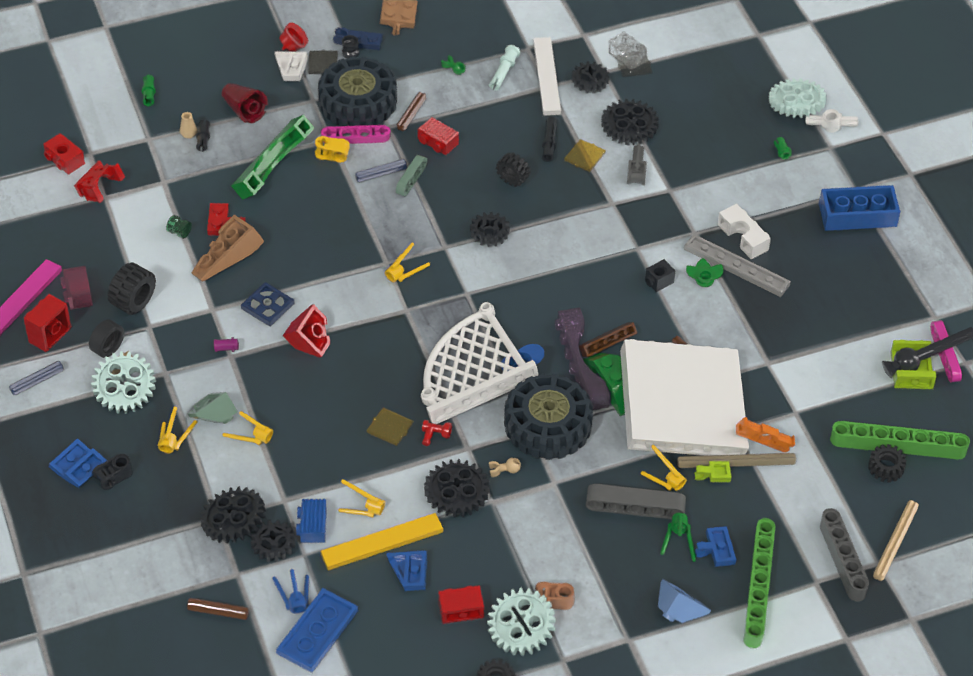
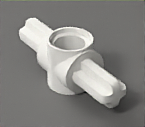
M829 109L823 115L806 116V124L822 125V128L826 129V131L834 133L841 129V126H858V117L842 116V113H839L837 110Z

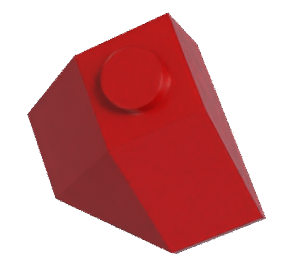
M312 304L290 323L283 337L295 349L320 358L330 345V337L327 336L325 328L327 318Z

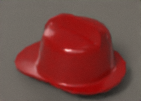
M288 23L281 33L282 50L288 49L291 52H296L307 45L308 37L304 30L296 23Z

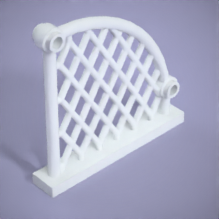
M489 302L481 304L478 312L453 326L433 348L424 369V389L421 393L422 402L429 406L426 408L431 423L438 424L515 389L518 383L524 382L528 377L538 376L537 366L533 360L525 363L496 319L494 306ZM482 318L485 321H489L490 324L479 321V319ZM475 322L474 330L467 326ZM479 325L487 328L485 334L478 331ZM492 327L500 337L499 339L490 336ZM465 331L473 334L472 340L464 338ZM477 336L484 338L483 344L476 342ZM451 338L459 340L458 346L450 344ZM488 340L496 342L495 348L487 346ZM463 342L471 344L469 350L462 348ZM500 342L504 343L509 353L499 350ZM474 346L482 348L481 355L473 352ZM449 348L457 350L456 356L448 354ZM486 350L494 353L493 359L485 357ZM461 352L468 354L467 361L459 358ZM498 354L506 357L505 364L497 361ZM438 355L443 357L441 363L436 361ZM472 356L480 359L479 365L471 363ZM510 357H513L518 367L515 368L509 365ZM447 358L454 361L453 367L445 365ZM484 361L492 363L491 370L483 367ZM458 363L466 365L465 372L457 369ZM434 365L440 367L439 373L432 371ZM496 365L504 368L502 374L495 372ZM470 367L478 370L477 376L469 374ZM444 369L452 371L451 378L443 375ZM482 371L490 374L489 380L481 378ZM456 373L464 376L463 382L455 380ZM431 375L438 378L437 384L431 382ZM468 378L476 380L474 386L466 384ZM442 380L450 382L448 389L441 386ZM454 384L461 386L460 393L452 390ZM439 390L447 393L446 399L438 397Z

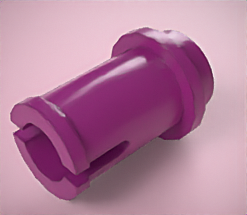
M231 337V339H214L215 352L230 350L235 352V350H239L238 339H234V337Z

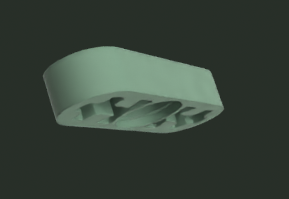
M416 155L398 181L396 194L404 197L407 196L426 167V157Z

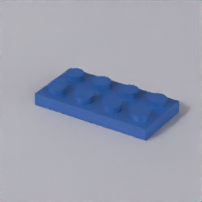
M322 588L277 647L276 654L312 673L358 612V606Z

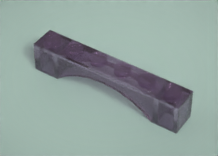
M580 307L558 311L555 327L557 331L560 330L561 345L565 346V358L570 361L569 369L570 373L575 376L574 382L581 385L582 390L588 393L589 399L593 404V410L609 408L610 394L605 380L598 377L587 367L579 352L578 346L584 335L585 320Z

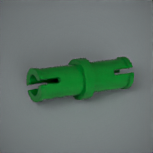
M146 75V77H143V104L151 106V104H154L156 88L154 87V77Z

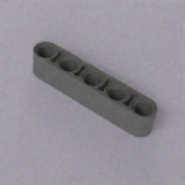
M591 484L587 489L586 507L600 512L672 519L675 513L685 514L686 497L677 492Z
M833 508L825 509L820 522L822 535L847 595L853 601H862L866 597L869 586L866 573L840 513Z

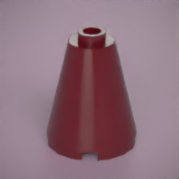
M233 83L225 85L222 90V97L241 121L255 123L264 116L266 112L264 109L266 105L268 106V100L262 91Z

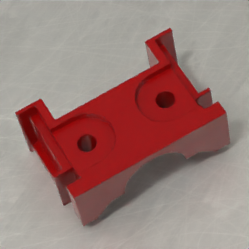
M97 161L74 185L79 196H85L87 201L101 203L104 197L99 190L98 180L100 177H105L109 180L122 181L125 175L119 164L116 163L115 166L106 164L104 166L101 161Z

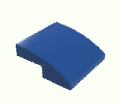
M77 438L49 464V468L72 485L80 488L93 476V469L107 460L94 448L90 450Z

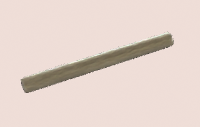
M795 453L679 456L677 464L679 468H696L698 465L708 466L709 461H729L730 467L794 465L796 463Z

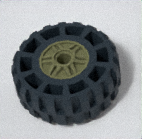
M362 56L343 58L336 63H332L328 69L324 70L318 81L320 110L328 120H331L337 126L382 124L384 120L386 121L391 116L397 104V81L393 72L385 64L379 63L378 60Z
M538 374V376L526 378L524 382L521 381L515 386V389L509 392L504 409L505 432L507 437L511 439V443L516 448L519 447L520 451L524 454H530L537 459H561L568 454L571 455L577 452L578 448L583 447L586 440L590 437L593 422L592 401L589 399L588 393L582 390V386L577 382L571 381L570 378L561 377L558 374Z

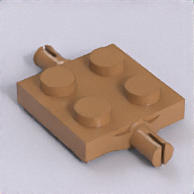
M383 0L380 24L392 26V33L394 35L396 30V35H399L400 28L414 29L418 0Z

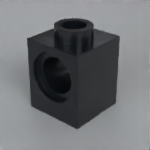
M665 259L646 268L645 282L655 292L674 283L675 270Z

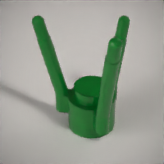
M675 513L672 516V523L668 524V530L660 553L661 555L665 553L672 531L678 534V536L686 532L692 561L695 562L696 556L690 531L691 525L688 524L686 514Z

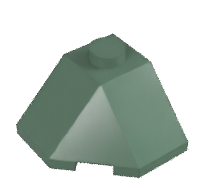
M226 392L209 393L195 403L193 406L195 410H190L188 415L195 419L226 424L233 419V415L238 411Z

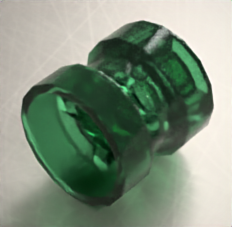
M172 215L166 224L167 232L176 233L182 239L189 235L192 228L191 222L181 220L177 215Z

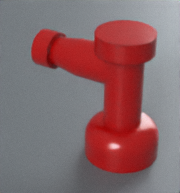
M424 420L422 431L425 432L422 444L429 446L434 432L441 433L443 438L449 439L452 432V423L446 422L443 425L429 423V420Z

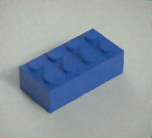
M894 185L821 189L819 207L825 231L898 226L901 212Z

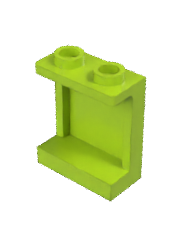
M893 340L890 351L891 361H894L895 354L901 348L908 347L916 351L932 343L931 341ZM931 357L920 361L916 371L897 370L893 376L894 388L933 389L936 371L932 370Z

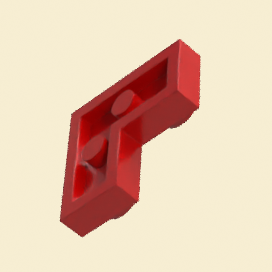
M210 203L207 226L208 235L219 236L218 231L231 218L228 217V203ZM239 217L240 219L246 222L245 217Z

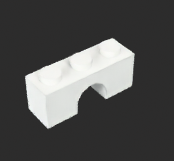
M738 204L719 212L718 226L728 236L734 233L744 234L741 236L740 248L750 259L769 250L771 238L768 233L764 232L757 222L752 220L747 215V212Z

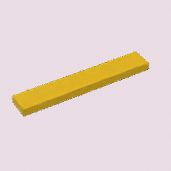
M436 513L321 550V556L329 571L442 533L443 527Z

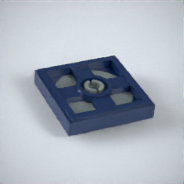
M264 282L241 304V309L266 325L272 326L295 303L293 298Z

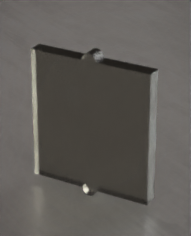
M324 49L322 51H309L308 74H322L332 63L338 62V51H325Z
M646 52L616 56L622 78L652 74L651 61L648 60Z

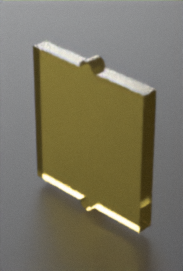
M580 139L565 157V161L576 165L577 168L580 167L590 172L606 153V150L595 146L594 143L591 144Z
M382 408L377 417L373 418L367 433L397 446L403 436L407 435V431L413 424V421Z

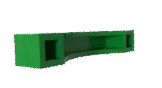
M304 114L292 119L231 185L242 200L255 195L265 184L266 178L281 159L313 131V125Z

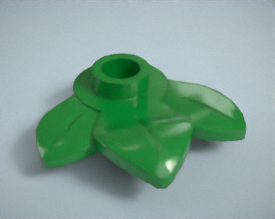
M702 258L697 262L696 266L687 265L686 273L689 277L695 279L699 286L710 287L713 285L714 280L722 276L723 266L718 264L711 267Z

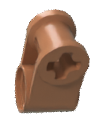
M539 582L535 585V591L539 592L540 597L545 595L546 602L550 601L552 605L550 609L568 610L573 607L574 588L571 584Z

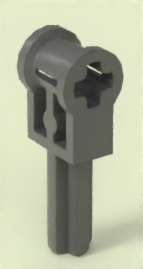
M641 144L633 147V159L629 160L627 184L641 183L645 186L647 161H643L644 146H641Z

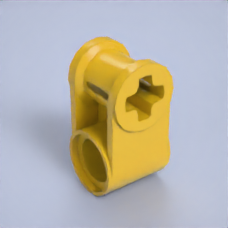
M320 136L315 140V146L317 147L315 156L320 160L345 162L350 143L346 139Z

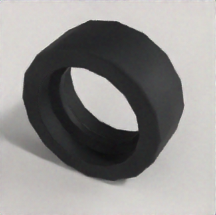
M106 319L96 326L90 336L89 349L102 358L112 356V353L118 350L123 341L124 329L112 320Z

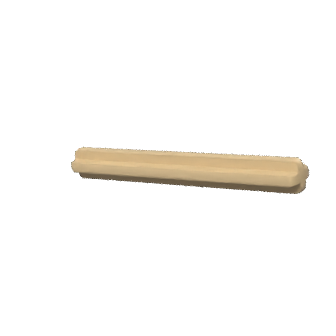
M908 501L874 571L873 577L879 581L884 580L919 505L917 502Z

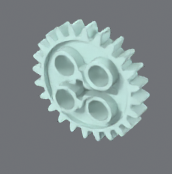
M795 78L792 81L786 79V83L780 81V85L775 84L774 88H771L769 104H771V108H774V111H780V114L786 113V117L790 114L793 115V118L796 115H799L800 118L803 115L809 117L810 113L816 115V111L821 112V108H824L826 92H824V88H820V84L815 85V82L809 83L808 79L805 82L802 81V78L799 81H796Z
M120 351V356L117 357L115 353H112V359L106 356V363L99 362L101 369H94L98 375H92V379L95 382H92L91 385L92 388H96L93 390V393L98 395L96 399L98 402L102 401L103 408L108 405L109 411H112L115 407L118 414L121 409H124L125 414H127L128 408L135 412V406L142 408L141 402L148 403L147 396L153 397V393L150 390H155V385L152 384L156 382L155 377H153L154 370H149L151 368L150 363L145 364L146 360L144 357L139 360L138 354L132 357L129 351L127 356H124L123 352ZM115 369L121 370L120 373L116 375L112 374L111 372ZM134 372L140 373L136 378L131 377V374ZM111 387L117 388L113 393L107 392ZM130 390L136 391L132 396L127 395V392Z
M520 588L517 594L512 589L511 596L503 593L504 600L497 598L499 605L491 606L495 612L488 613L489 617L493 620H489L487 623L491 627L488 629L490 635H493L491 638L494 642H497L499 648L503 647L506 653L511 649L513 655L519 650L521 655L524 656L525 650L532 654V648L535 647L538 651L540 650V643L547 645L545 638H552L549 631L555 630L552 623H555L556 619L553 617L555 611L550 609L552 605L550 601L546 602L545 595L540 597L538 591L532 595L530 588L524 593L523 589ZM524 605H530L528 610H521ZM513 607L517 609L521 618L523 619L528 629L532 633L531 636L527 635L523 626L518 621L516 615L512 611ZM512 616L510 621L503 622L505 617ZM534 622H541L538 627H531ZM516 633H522V636L520 638H513Z

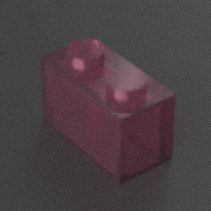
M80 266L63 269L64 277L60 279L62 289L66 288L67 290L63 292L65 303L69 302L70 310L93 306L86 267Z

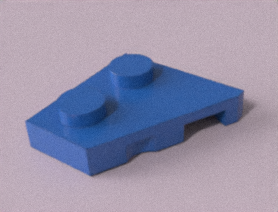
M426 550L387 553L388 561L405 591L425 590Z

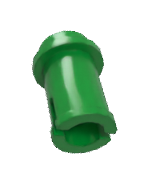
M783 137L776 138L777 141L774 140V145L778 150V156L784 160L790 158L792 150L787 146Z

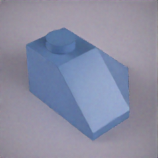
M664 579L661 581L658 608L664 612L662 616L672 622L676 619L683 623L711 612L706 605L694 599L679 587Z

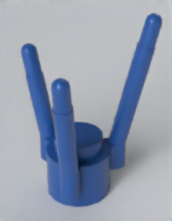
M294 569L290 570L294 592L290 594L289 599L274 576L272 579L285 602L286 610H290L294 614L306 611L309 606V575H305L304 595H302L301 592H298Z

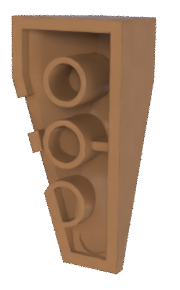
M233 215L218 231L219 237L216 241L210 243L211 249L200 258L191 273L203 282L251 255L264 242L254 227Z

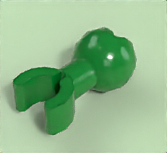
M448 56V61L441 60L442 67L452 68L456 75H461L466 71L465 64L463 62L455 63L451 56Z

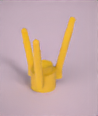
M413 242L385 270V276L391 282H396L397 280L402 282L405 278L430 266V263H426L403 275L404 268L400 262L414 246Z
M176 406L171 413L166 433V422H162L160 440L157 446L164 453H173L174 450L178 451L181 443L197 424V421L194 420L177 441L176 436L171 433L177 411Z
M240 411L239 414L256 426L253 430L255 438L228 433L222 434L223 437L253 442L260 446L262 442L267 444L270 441L273 429L260 424L252 417Z
M652 445L651 448L670 470L666 476L667 483L644 471H641V475L664 486L669 491L672 488L675 491L680 490L685 485L687 479L676 470L655 445Z
M344 479L341 480V483L368 498L365 504V508L368 511L339 508V512L366 515L371 518L375 514L381 515L386 503L384 500L370 495Z

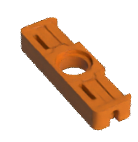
M744 417L736 424L737 435L776 450L788 452L790 447L795 446L794 435L791 437L779 432V429L763 423L761 425L747 420V417Z

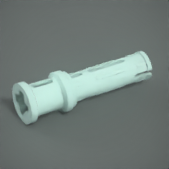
M508 45L506 47L505 54L500 58V66L489 84L492 90L495 84L494 90L500 89L507 72L515 65V59L520 55V50L516 46Z

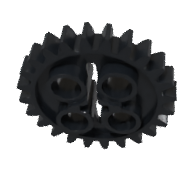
M625 99V102L618 100V104L612 102V106L608 105L607 110H603L601 127H603V132H607V137L612 136V141L618 139L619 144L622 141H625V145L628 142L635 145L636 141L642 144V140L648 142V137L653 138V134L657 133L659 117L656 116L657 112L653 111V107L647 108L648 103L642 105L641 100L635 103L634 99L631 102L628 99Z
M450 459L448 465L443 461L442 467L435 465V471L430 470L429 476H426L424 495L427 497V503H431L432 509L438 507V513L444 510L445 516L453 513L455 518L457 513H460L464 517V512L472 515V509L478 512L479 506L484 507L485 500H488L490 487L489 480L486 479L487 474H482V468L476 469L475 463L469 466L468 460L461 464L460 459L457 460V463Z
M238 486L236 491H233L232 487H230L229 492L226 493L222 490V495L215 494V500H208L210 505L203 506L205 511L201 512L202 517L200 518L203 531L207 537L210 536L212 541L217 539L218 543H220L224 539L225 543L228 544L230 539H233V542L236 543L237 538L240 537L244 540L245 534L251 536V530H258L256 525L263 524L261 519L266 517L264 514L266 509L263 499L259 493H255L254 489L249 491L248 487H245L241 490L240 486Z

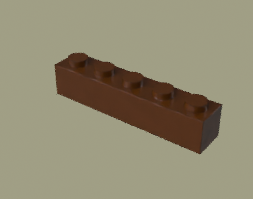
M627 322L579 345L582 356L589 357L637 334L634 322Z

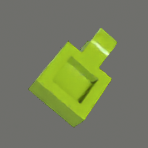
M709 461L708 466H696L695 480H704L710 477V482L731 481L729 461Z

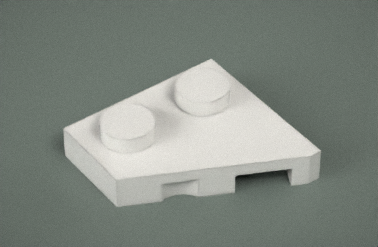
M275 52L283 80L300 81L308 60L307 52Z

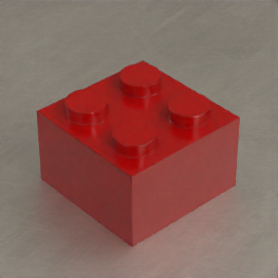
M51 294L41 299L38 305L24 317L29 343L45 352H48L71 329L67 303Z

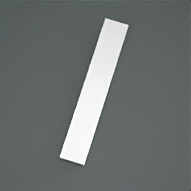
M551 37L534 38L533 43L543 115H561Z

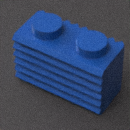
M302 499L301 507H297V519H301V522L296 524V536H300L301 543H325L326 499Z

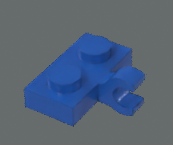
M727 526L707 528L706 536L708 542L697 543L698 549H695L696 556L700 558L711 553L715 567L735 565L736 557Z

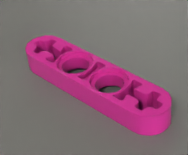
M385 125L333 126L323 128L321 136L346 139L350 144L384 143L390 139V128ZM365 132V133H368L369 135H368V136H361L360 134ZM349 133L351 136L344 137L343 134Z
M942 320L931 322L930 330L934 343L948 337ZM953 347L938 353L949 382H960L962 372Z

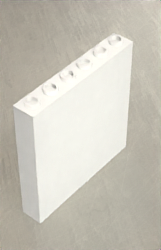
M635 339L624 340L620 354L628 449L654 451L651 446L655 445L660 452L705 456L747 453L749 449L748 439L736 434V424L745 417L738 349L637 341Z

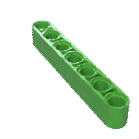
M847 421L835 422L830 436V442L837 447L873 451L877 446L880 448V445L884 444L887 447V444H890V448L896 446L897 451L901 449L903 451L902 454L949 459H963L967 454L970 444L968 436L962 433Z
M768 518L758 521L754 538L743 638L745 645L749 648L761 646L765 631L775 535V523Z

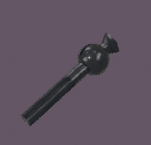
M969 327L916 351L908 347L901 348L895 354L894 361H882L884 371L890 378L894 376L897 370L916 371L920 361L973 339V328Z

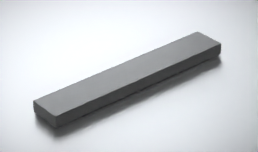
M695 234L684 245V250L704 258L714 265L722 264L724 270L779 297L790 286L791 281Z

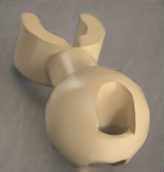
M510 458L506 463L502 464L496 461L489 462L490 469L496 468L495 470H490L491 477L498 476L502 471L518 472L521 468L520 461L516 458Z

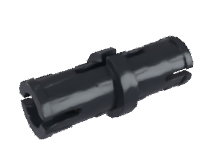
M204 119L199 121V129L196 132V149L200 151L201 146L202 152L208 148V140L210 139V122L206 120L205 125Z

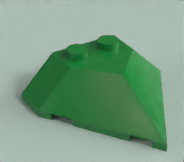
M598 353L583 359L592 375L598 373L610 390L611 404L619 416L625 415L621 355Z

